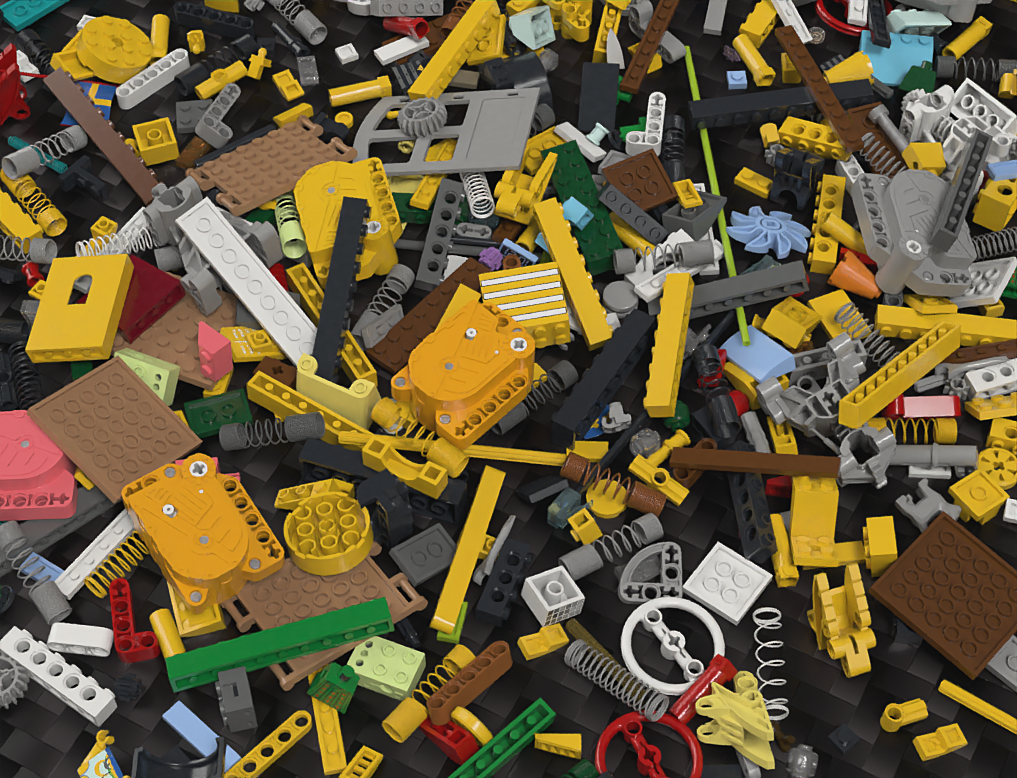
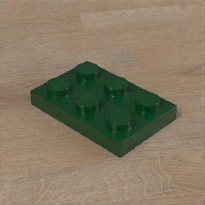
M243 388L184 403L190 429L199 438L219 434L221 426L225 424L241 423L245 427L248 421L251 425H254Z

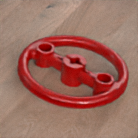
M823 0L815 1V9L818 15L832 28L860 37L862 30L870 31L868 16L865 27H854L842 23L831 16L825 9ZM834 0L846 7L844 16L848 19L849 0ZM883 0L886 16H888L894 9L888 0Z
M639 711L625 714L614 720L604 730L597 743L595 752V767L600 775L607 771L605 763L607 746L613 736L618 731H621L624 740L632 744L638 754L637 768L640 773L650 776V778H669L666 777L660 766V750L654 745H648L642 735V724L640 722H652L645 717V714L641 715ZM664 713L660 719L654 722L669 726L684 738L693 758V767L689 778H701L703 755L696 736L680 720ZM629 730H635V731H637L638 733L631 734V733H629L628 731H629Z

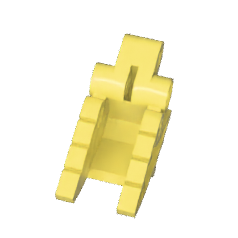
M739 671L733 677L734 693L718 683L712 682V695L702 697L696 702V712L698 714L713 718L711 722L705 723V725H701L697 729L698 739L704 743L732 745L755 764L767 770L775 769V761L769 741L774 740V731L763 696L758 691L757 679L748 671ZM702 705H710V706H712V707L703 708V707H701V706H702ZM712 732L713 734L703 735L702 733Z

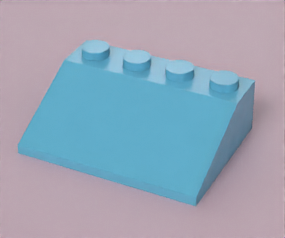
M862 30L859 51L863 50V55H868L874 71L871 75L886 86L899 87L911 66L920 67L924 60L932 63L933 37L890 33L892 44L888 49L872 44L870 31Z

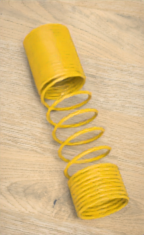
M3 168L1 169V180L37 221L43 231L50 237L61 234L67 227L66 218L54 205H51V201L46 199V195L41 193L39 187H36V183L27 173L17 179H11L4 173ZM36 188L39 189L40 193L35 194L28 202H24V197L30 196ZM41 194L44 195L45 199L37 202L33 208H29V203L36 201ZM39 195L35 200L31 201L32 198ZM46 200L49 201L50 204L43 207L38 214L33 213L34 209L41 207ZM41 201H43V203H42L41 205H39V206L36 207V205H37L38 203H40Z
M388 397L381 399L376 404L371 413V419L383 428L388 429L389 432L396 431V437H404L405 444L413 443V450L421 449L423 457L447 469V474L450 477H457L466 467L469 456L443 437L437 439L430 447L427 455H424L423 449L431 441L435 431L428 435L422 447L416 449L414 447L415 441L424 433L426 425L419 429L413 441L407 443L406 436L416 426L418 419L413 420L406 433L399 437L397 435L398 429L406 422L409 413H406L401 418L396 429L390 430L389 428L398 420L402 408Z
M877 417L867 421L869 427H874L880 431L887 427L886 422L889 419L895 437L897 422L901 420L904 431V444L906 443V427L909 420L912 421L914 426V444L917 443L916 431L920 420L923 421L925 428V444L928 442L927 429L930 420L934 422V442L937 444L954 445L957 439V423L954 418H936L935 420L930 418L927 425L922 418H919L916 426L912 418L907 419L905 425L900 417L896 420L895 424H893L889 417L886 420L884 417Z
M457 644L443 658V666L437 665L435 667L436 674H428V682H420V690H412V698L406 697L382 722L385 731L397 742L404 743L429 715L426 707L415 700L413 693L418 691L428 700L431 696L423 692L421 688L422 683L429 684L434 692L439 690V688L430 683V675L437 676L442 685H445L444 682H448L438 675V667L445 668L448 675L453 678L450 672L454 675L459 673L476 658L475 655L464 645Z

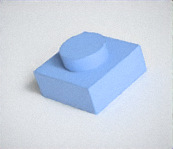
M727 71L726 77L729 89L747 88L745 71Z

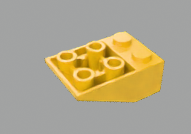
M731 361L725 363L723 372L736 390L748 396L750 401L749 407L752 411L760 408L761 406L758 403L756 386L760 383ZM786 375L777 377L776 379L782 386L783 391L788 389L789 379Z

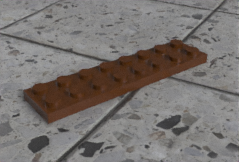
M469 257L444 282L388 331L385 338L372 348H369L366 351L367 357L396 375L408 365L413 349L429 334L435 332L459 285L463 284L481 294L479 274L493 271Z

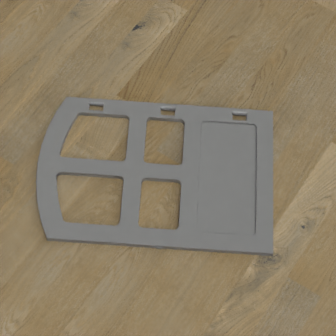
M540 87L441 93L438 99L440 102H443V105L469 104L464 122L460 126L439 128L438 132L435 131L432 135L427 134L426 137L422 135L419 138L417 136L405 135L401 129L376 130L379 123L391 109L406 106L407 102L401 101L412 102L409 96L383 97L366 116L356 134L353 148L357 150L358 154L353 159V163L369 159V146L372 142L416 140L409 162L383 164L386 176L520 170L541 92ZM459 138L451 160L425 162L433 139Z

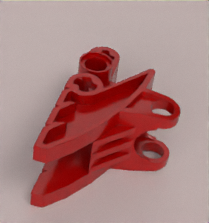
M12 43L3 50L4 53H0V69L7 70V72L0 73V125L4 123L8 116L21 120L26 119L30 115V108L23 101L27 97V90L20 83L16 46ZM21 109H24L26 111L23 114L17 113V111Z

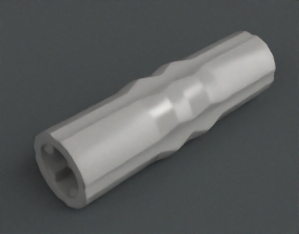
M744 413L740 417V422L747 442L755 446L756 452L771 453L769 443L756 413Z

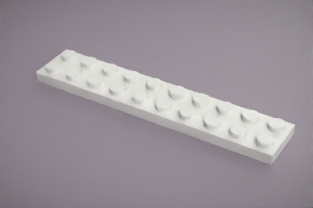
M206 197L176 219L175 223L295 367L297 368V363L303 353L312 356L317 328L209 198Z

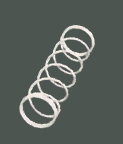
M770 607L760 608L752 615L754 622L760 626L755 631L754 638L758 643L762 644L756 650L755 656L760 662L764 663L757 669L756 673L758 678L765 682L758 689L759 692L766 684L782 685L786 683L784 679L765 681L759 676V670L764 665L781 666L785 663L783 660L764 662L757 655L758 650L763 646L780 647L783 645L781 641H771L763 644L756 637L757 631L762 627L777 629L782 626L781 623L777 622L781 618V612ZM765 611L778 613L777 618L770 620L757 619L755 615ZM771 624H778V625H780V626H777V627H767V625H771ZM771 643H781L780 645H767ZM772 662H783L781 664H770ZM775 681H784L782 683H771ZM763 698L766 701L767 710L775 708L786 711L785 714L780 716H769L770 720H780L788 716V708L779 705L787 703V699L778 698L768 701Z

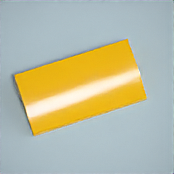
M77 48L54 53L50 65L55 70L61 67L64 72L69 71L75 79L74 81L95 76L93 70L88 66L84 67L80 62Z
M167 582L180 637L198 636L226 628L220 604L207 606L206 610L201 614H193L188 610L182 598L177 595L171 584Z

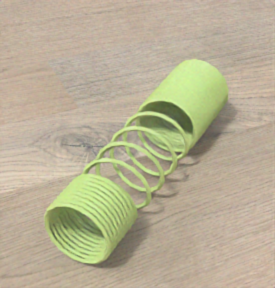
M290 190L275 199L277 203L284 198H289L293 201H282L276 205L274 211L283 254L286 257L296 259L306 253L307 243L297 211L293 191ZM284 202L293 203V205H286L282 208L279 207ZM296 218L294 221L283 222L284 219ZM291 239H298L296 241L289 242V240Z

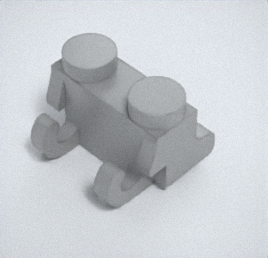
M621 402L609 404L610 424H607L606 418L603 417L602 430L607 434L628 429L631 425V415L623 413Z

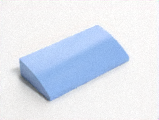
M752 325L747 326L751 342L749 346H743L741 334L738 331L719 348L726 349V358L760 384L772 376L777 378L796 369L794 355Z

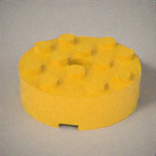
M110 16L97 17L88 21L83 27L77 44V55L84 67L88 66L93 70L95 76L113 83L124 84L145 70L153 53L151 42L144 32L126 19Z
M323 492L302 500L298 503V507L288 514L284 523V537L292 561L300 569L315 575H336L351 570L365 559L373 544V530L367 508L361 509L358 500L342 492Z

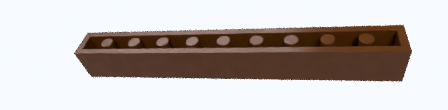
M59 67L43 79L44 83L141 200L149 206L154 200L151 193L152 188L159 184L156 180L157 175L151 168L147 170L145 167L147 164L141 156L138 158L135 156L136 151L130 143L128 145L124 143L126 139L120 131L116 133L113 130L116 127L109 119L105 120L103 118L105 114L99 107L95 108L93 106L95 103L89 95L85 96L83 94L85 91L79 83L74 84L73 81L75 79L70 72H64Z

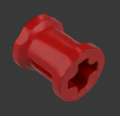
M34 262L24 264L21 269L23 275L27 277V284L30 287H34L40 280L44 281V276L38 270V264Z

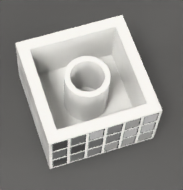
M563 565L526 578L521 596L542 627L580 614L585 599Z

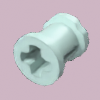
M597 122L596 127L586 137L599 146V142L609 131Z

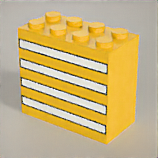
M557 261L479 274L483 303L491 302L522 325L526 329L527 334L534 339L535 348L571 342L569 317Z

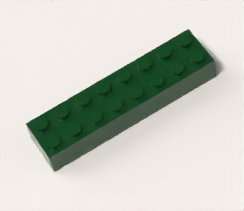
M576 139L540 151L542 163L549 152L558 154L550 178V183L558 202L563 205L572 196L594 215L583 230L577 226H571V233L577 240L578 250L584 257L587 271L593 276L614 269V250L624 248L604 203L596 197L599 191Z

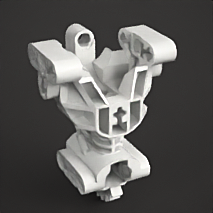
M944 85L933 93L925 94L924 89H916L903 97L904 101L901 102L903 105L901 110L904 112L901 114L902 119L899 132L908 144L916 140H920L922 143L942 144L946 168L940 178L950 185L965 144L976 128L993 136L982 170L987 171L986 166L990 163L1017 159V136L1013 133H1005L997 125L991 127L986 121L977 116H965L956 121L949 117L955 97L954 91L949 85ZM983 171L980 173L969 207L976 203L977 193L984 177Z

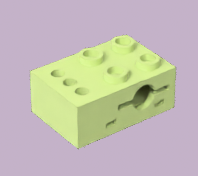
M129 348L115 352L114 357L118 355L167 406L172 405L180 366Z
M374 636L355 647L347 665L353 667L355 674L360 677L357 685L403 701L406 697L411 698V692L415 690L426 662L425 653Z

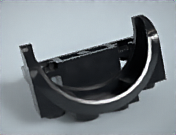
M386 468L359 485L357 500L361 509L373 502H377L378 505L370 517L373 541L378 542L382 540L390 551L399 545L400 539L413 533L412 523H414V520L411 516L413 509L409 504L407 485L404 481L400 482L395 474L391 475Z

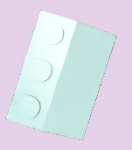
M549 5L529 8L509 17V27L513 35L532 50L556 40Z
M897 9L891 11L886 16L889 32L893 34L929 36L934 32L939 34L952 25L951 21L942 13L929 11L928 9L923 11H917L916 9L901 11Z

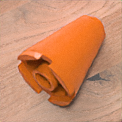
M848 250L827 283L870 300L873 297L878 298L883 290L875 283V275Z

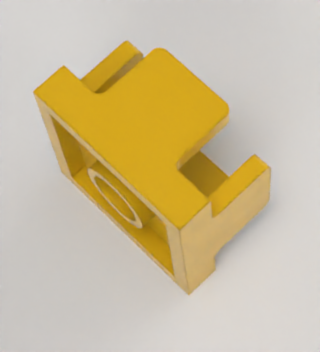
M982 468L977 469L955 483L948 490V493L955 499L953 505L961 507L959 516L965 522L969 521L972 516L981 525L995 517L999 508L1006 503L1007 498H1010Z

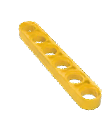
M303 710L295 712L224 774V778L258 777L312 728L311 715ZM303 717L308 720V723L304 727H299L295 724L296 720ZM287 732L291 735V738L287 742H281L278 739L281 733ZM267 747L274 750L270 757L262 756L261 751ZM247 763L256 764V769L253 772H246L243 769Z

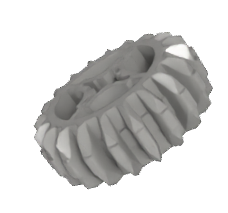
M427 96L423 99L419 97V99L412 100L410 103L407 102L406 106H402L401 110L398 111L399 115L397 116L402 132L405 135L417 136L418 138L423 135L426 137L427 134L432 135L435 131L438 132L439 128H443L447 122V111L443 102H440L439 99H434V97L428 98Z
M4 653L2 656L0 654V669H4L0 670V708L4 706L8 709L11 702L17 705V697L23 698L24 694L22 691L28 690L29 676L28 670L24 666H21L11 656L9 657Z

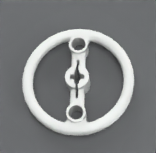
M678 597L656 598L639 606L627 619L621 636L622 656L629 671L633 676H637L638 680L642 679L643 685L648 683L649 688L654 687L656 692L660 691L663 694L683 695L705 670L703 664L699 660L692 659L684 649V636L680 632L670 631L662 622V614L658 609L678 608L698 617L707 626L712 635L714 657L717 654L724 657L725 644L723 634L715 619L698 604ZM648 618H654L657 622H650ZM638 621L643 623V627L647 631L654 632L662 642L660 647L661 654L666 659L678 662L684 670L683 675L688 683H664L652 678L640 668L631 648L632 632ZM689 669L697 670L698 674L691 673Z

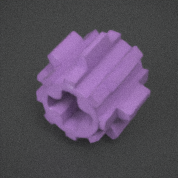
M489 247L487 250L484 248L479 254L481 257L478 260L479 263L491 271H494V269L498 270L503 264L501 262L503 254L494 247Z

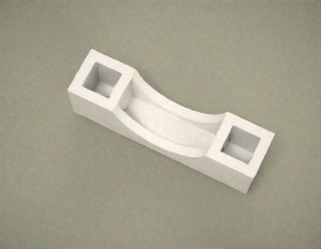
M680 229L678 232L671 233L663 244L660 243L658 245L664 253L665 246L670 244L674 252L677 243L692 242L694 240ZM679 245L676 248V262L680 260ZM667 246L666 261H674L671 249ZM659 247L656 250V266L664 262ZM646 255V272L644 271L641 258L636 265V273L624 274V281L636 286L652 277L654 270L652 255Z

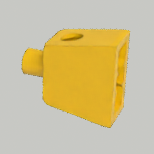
M909 143L902 153V157L909 169L929 171L939 177L946 168L941 143Z

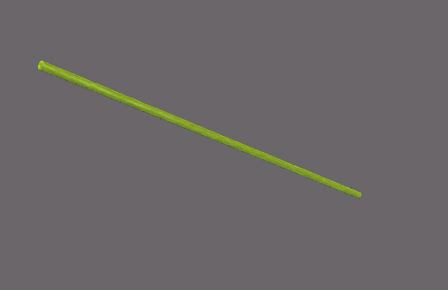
M684 46L686 49L684 57L693 101L700 100L690 47ZM699 129L712 194L720 196L707 129ZM722 208L717 216L730 278L737 276ZM742 306L735 309L743 346H749L751 342Z

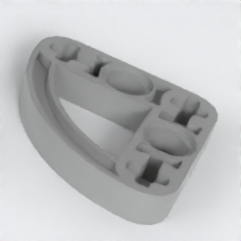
M674 542L653 544L639 551L629 561L621 575L618 587V596L623 603L644 604L653 600L645 596V590L649 588L655 591L656 598H660L661 594H668L670 590H672L673 594L677 595L675 597L682 598V561L679 545ZM669 548L675 553L672 557V563H668L670 555L666 552ZM660 554L661 583L630 582L633 571L641 562L651 556ZM671 568L676 571L677 576L675 579H669L666 576L665 572L667 569ZM629 588L630 592L637 593L639 588H641L640 599L638 598L639 594H632L628 598V595L624 592Z

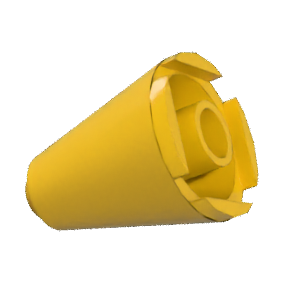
M863 50L858 51L824 72L823 77L828 84L869 79L870 85H873L874 79H871V74L874 71L868 55H863Z

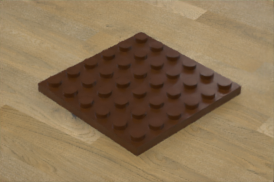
M944 511L868 590L871 595L972 680L978 676L1017 631V571Z

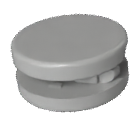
M615 281L607 285L603 291L602 300L606 313H616L617 318H624L634 308L638 309L639 295L634 292L635 286L626 281Z

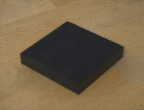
M550 473L515 489L518 497L534 503L567 488L569 485L567 479Z

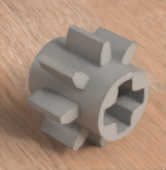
M246 0L244 2V5L251 11L256 9L260 11L265 4L263 0Z
M780 144L770 145L769 150L765 151L766 163L774 167L776 152L785 148Z
M954 377L951 381L946 380L943 394H947V396H960V400L961 398L966 400L970 386H966L965 380Z

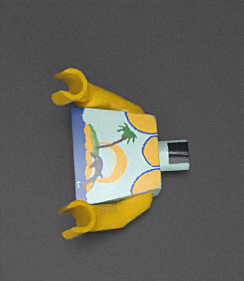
M100 730L97 733V742L81 764V767L77 770L80 778H131L130 776H123L110 748H106V745L114 742L113 736L106 737L109 733L108 730Z

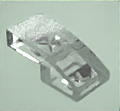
M315 55L298 57L297 62L301 86L319 84Z
M651 556L641 562L633 571L630 582H645L659 575L660 560L658 556ZM627 564L618 566L614 570L619 581Z

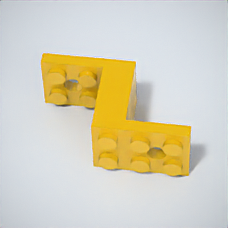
M790 475L793 490L788 538L794 565L838 567L839 558L834 542L839 491L835 478Z

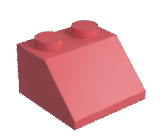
M203 321L199 322L198 347L200 370L205 377H209L216 382L233 369L231 341Z

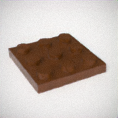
M653 148L602 169L606 182L609 181L645 212L678 198V194Z

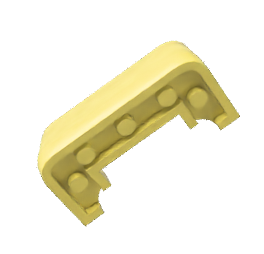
M303 353L297 363L296 391L368 430L373 422L371 413L376 404L381 400L375 383L365 379H358L354 381L348 390L316 376L315 373L318 369L316 359Z

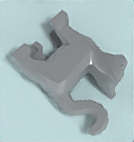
M926 478L918 483L919 488L915 491L921 499L917 504L912 502V497L909 494L906 497L902 495L895 501V506L903 515L910 518L912 524L918 527L922 533L928 528L930 521L943 511L955 521H957L961 512L959 505L947 503L940 494L930 489Z

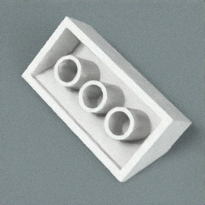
M966 78L955 92L951 113L959 119L965 116L980 117L989 126L997 125L1005 133L1011 132L1016 135L1017 115L976 83Z

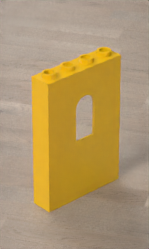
M128 254L53 258L25 349L33 363L109 359L134 269ZM84 275L91 276L92 283L86 304L68 305L75 281Z

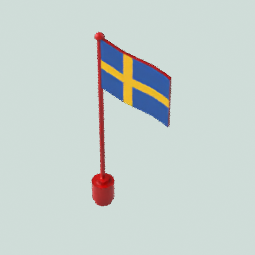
M0 69V73L7 72V70ZM20 72L21 76H29L36 78H46L47 76H49L42 74ZM87 80L73 81L74 84L79 83L85 91L83 94L85 96L89 95L95 103L93 106L95 108L99 107L105 114L103 118L108 120L111 101L120 84ZM66 110L60 125L71 127L78 125V123Z

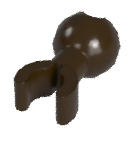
M770 720L774 731V738L779 741L780 749L785 753L792 749L789 745L796 742V739L792 735L783 734L780 731L779 723L775 720Z

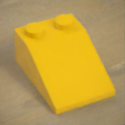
M789 296L772 308L762 329L766 330V334L782 340L785 346L796 349L814 330L823 316Z

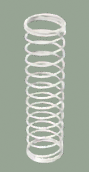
M484 171L478 172L479 174L476 175L473 174L477 172L459 173L462 183H464L463 187L466 191L472 215L480 219L491 216L495 210V204ZM482 191H485L484 193H481V194H478V195H476V196H473V195L476 194V193H480V192H482ZM487 199L485 202L475 203L476 201ZM489 200V203H488L486 206H483V207L473 206L474 204H475V205H482V204L486 203V202ZM491 203L490 207H489L487 210L478 211V210H475V209H474V208H477V209L485 208V207H487V206ZM492 205H493L492 210H491L489 213L485 214V215H479V214H476V213H475V212H478V213L486 212V211H488V210L492 207Z
M146 225V228L140 226L139 229L133 228L132 231L127 229L124 233L120 231L117 235L112 233L110 237L104 235L103 239L97 237L96 241L92 238L89 242L85 240L79 241L75 246L77 257H81L83 254L88 256L83 244L84 242L88 244L89 256H91L90 249L92 255L95 256L90 245L91 240L95 242L96 255L98 256L97 247L100 255H102L97 243L99 238L102 240L104 255H106L104 245L108 255H110L107 244L104 241L105 237L109 238L112 255L114 253L111 242L115 254H117L116 247L111 239L112 235L117 237L119 253L124 254L122 242L118 237L120 233L124 235V246L126 252L130 255L131 246L126 236L127 231L131 233V244L133 250L137 253L138 244L133 230L138 231L140 248L145 251V242L140 233L141 228L145 230V240L148 248L152 249V240L147 231L148 225ZM146 233L148 234L151 247L148 244ZM139 234L141 236L144 249L141 246ZM132 236H133V238H134L137 251L135 250ZM125 238H126L127 243H128V246H129V251H128L127 246H126ZM153 239L155 246L158 248L159 245L157 246L156 242ZM118 240H119L120 245H121V248H122V253H121L120 248H119Z

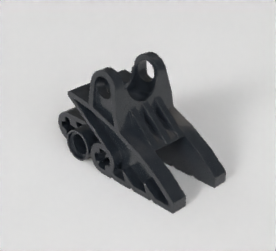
M789 147L777 151L774 161L775 176L772 183L770 200L776 202L783 190H790L797 198L796 209L802 211L811 193L814 194L816 176L822 172L825 159L821 158L820 154L803 148L798 150Z

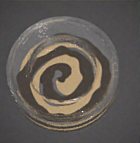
M813 27L808 30L813 38L811 43L819 44L824 41L825 31L823 29Z

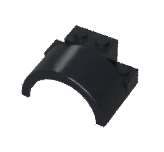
M530 51L503 59L499 57L484 61V64L478 65L480 79L484 87H487L489 91L540 87L541 92L537 106L546 104L553 110L549 80L545 68L535 52Z
M224 737L215 738L217 748L211 755L187 762L165 760L152 755L144 747L135 748L131 778H224L226 740Z

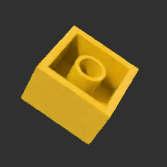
M168 117L132 126L140 156L146 162V166L180 158L177 142Z
M893 516L866 518L867 526L863 527L866 568L871 569L872 577H881L897 560Z

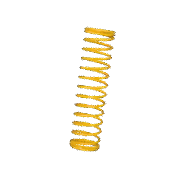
M137 531L132 532V537L126 538V543H120V548H115L114 554L108 555V560H102V566H96V572H90V576L84 577V583L96 596L104 598L107 592L92 578V573L98 575L108 588L110 582L99 574L98 567L104 569L112 580L114 578L117 579L111 571L105 568L104 561L110 563L112 568L121 577L125 578L124 572L111 562L110 556L116 557L121 566L131 572L130 566L116 555V550L121 551L131 564L137 566L135 559L122 549V544L127 545L138 559L143 560L140 552L128 543V538L133 539L139 549L145 554H149V550L134 538L133 534L137 533ZM89 581H90L92 584H94L95 587H96L101 593H99V592L89 583Z

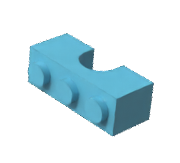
M572 196L562 205L564 219L569 221L570 226H577L581 230L594 216ZM540 231L535 242L549 253Z

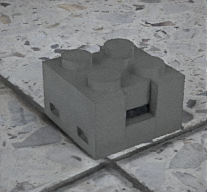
M245 666L218 672L219 681H216L215 685L219 696V706L224 726L229 725L231 733L258 727Z

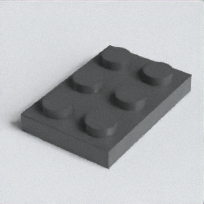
M438 523L392 548L389 554L412 585L416 587L450 567L457 545L441 524Z

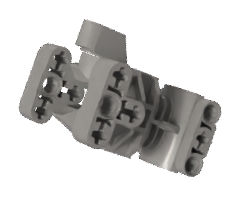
M188 176L175 187H170L169 189L164 184L159 183L152 188L151 193L154 198L152 204L142 210L152 238L159 246L162 247L167 242L171 245H179L187 272L180 279V283L194 297L199 310L205 316H208L223 304L216 288L219 287L220 291H222L223 284L230 294H235L175 223L176 219L203 200L199 185L191 176ZM219 211L267 269L283 258L277 232L268 221L263 224L256 221L250 226L243 220L230 218V214L225 211Z
M843 332L826 343L829 363L827 364L828 377H826L827 381L823 389L819 387L812 377L802 376L798 379L797 386L793 385L783 391L779 381L775 376H772L756 386L757 400L765 414H769L776 425L786 421L789 425L804 432V435L807 437L817 435L823 440V443L837 453L838 457H841L842 463L839 477L835 478L841 487L847 484L871 483L875 488L879 489L888 483L885 471L895 455L897 441L888 427L878 431L874 427H869L866 422L861 428L851 429L838 423L839 401L860 385L858 375L866 371L863 362L855 352V346L846 332ZM803 384H810L812 386L808 390L801 388ZM835 435V438L839 440L841 445L840 448L825 437ZM862 448L864 453H870L873 457L861 465L857 463L851 452Z

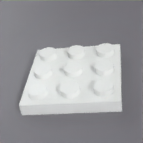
M1009 257L972 263L968 268L972 278L970 286L962 296L948 297L947 299L956 304L958 309L997 303L1017 267V258Z
M717 542L682 586V591L737 626L770 583L773 575L720 542Z

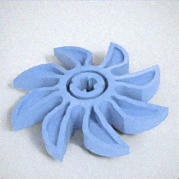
M760 206L750 208L748 216L732 211L730 221L733 227L726 228V232L732 238L747 244L745 250L755 253H767L768 249L771 248L775 251L778 259L787 257L790 248L806 253L808 244L804 237L811 236V232L805 226L791 221L792 215L772 211L767 216L764 215Z

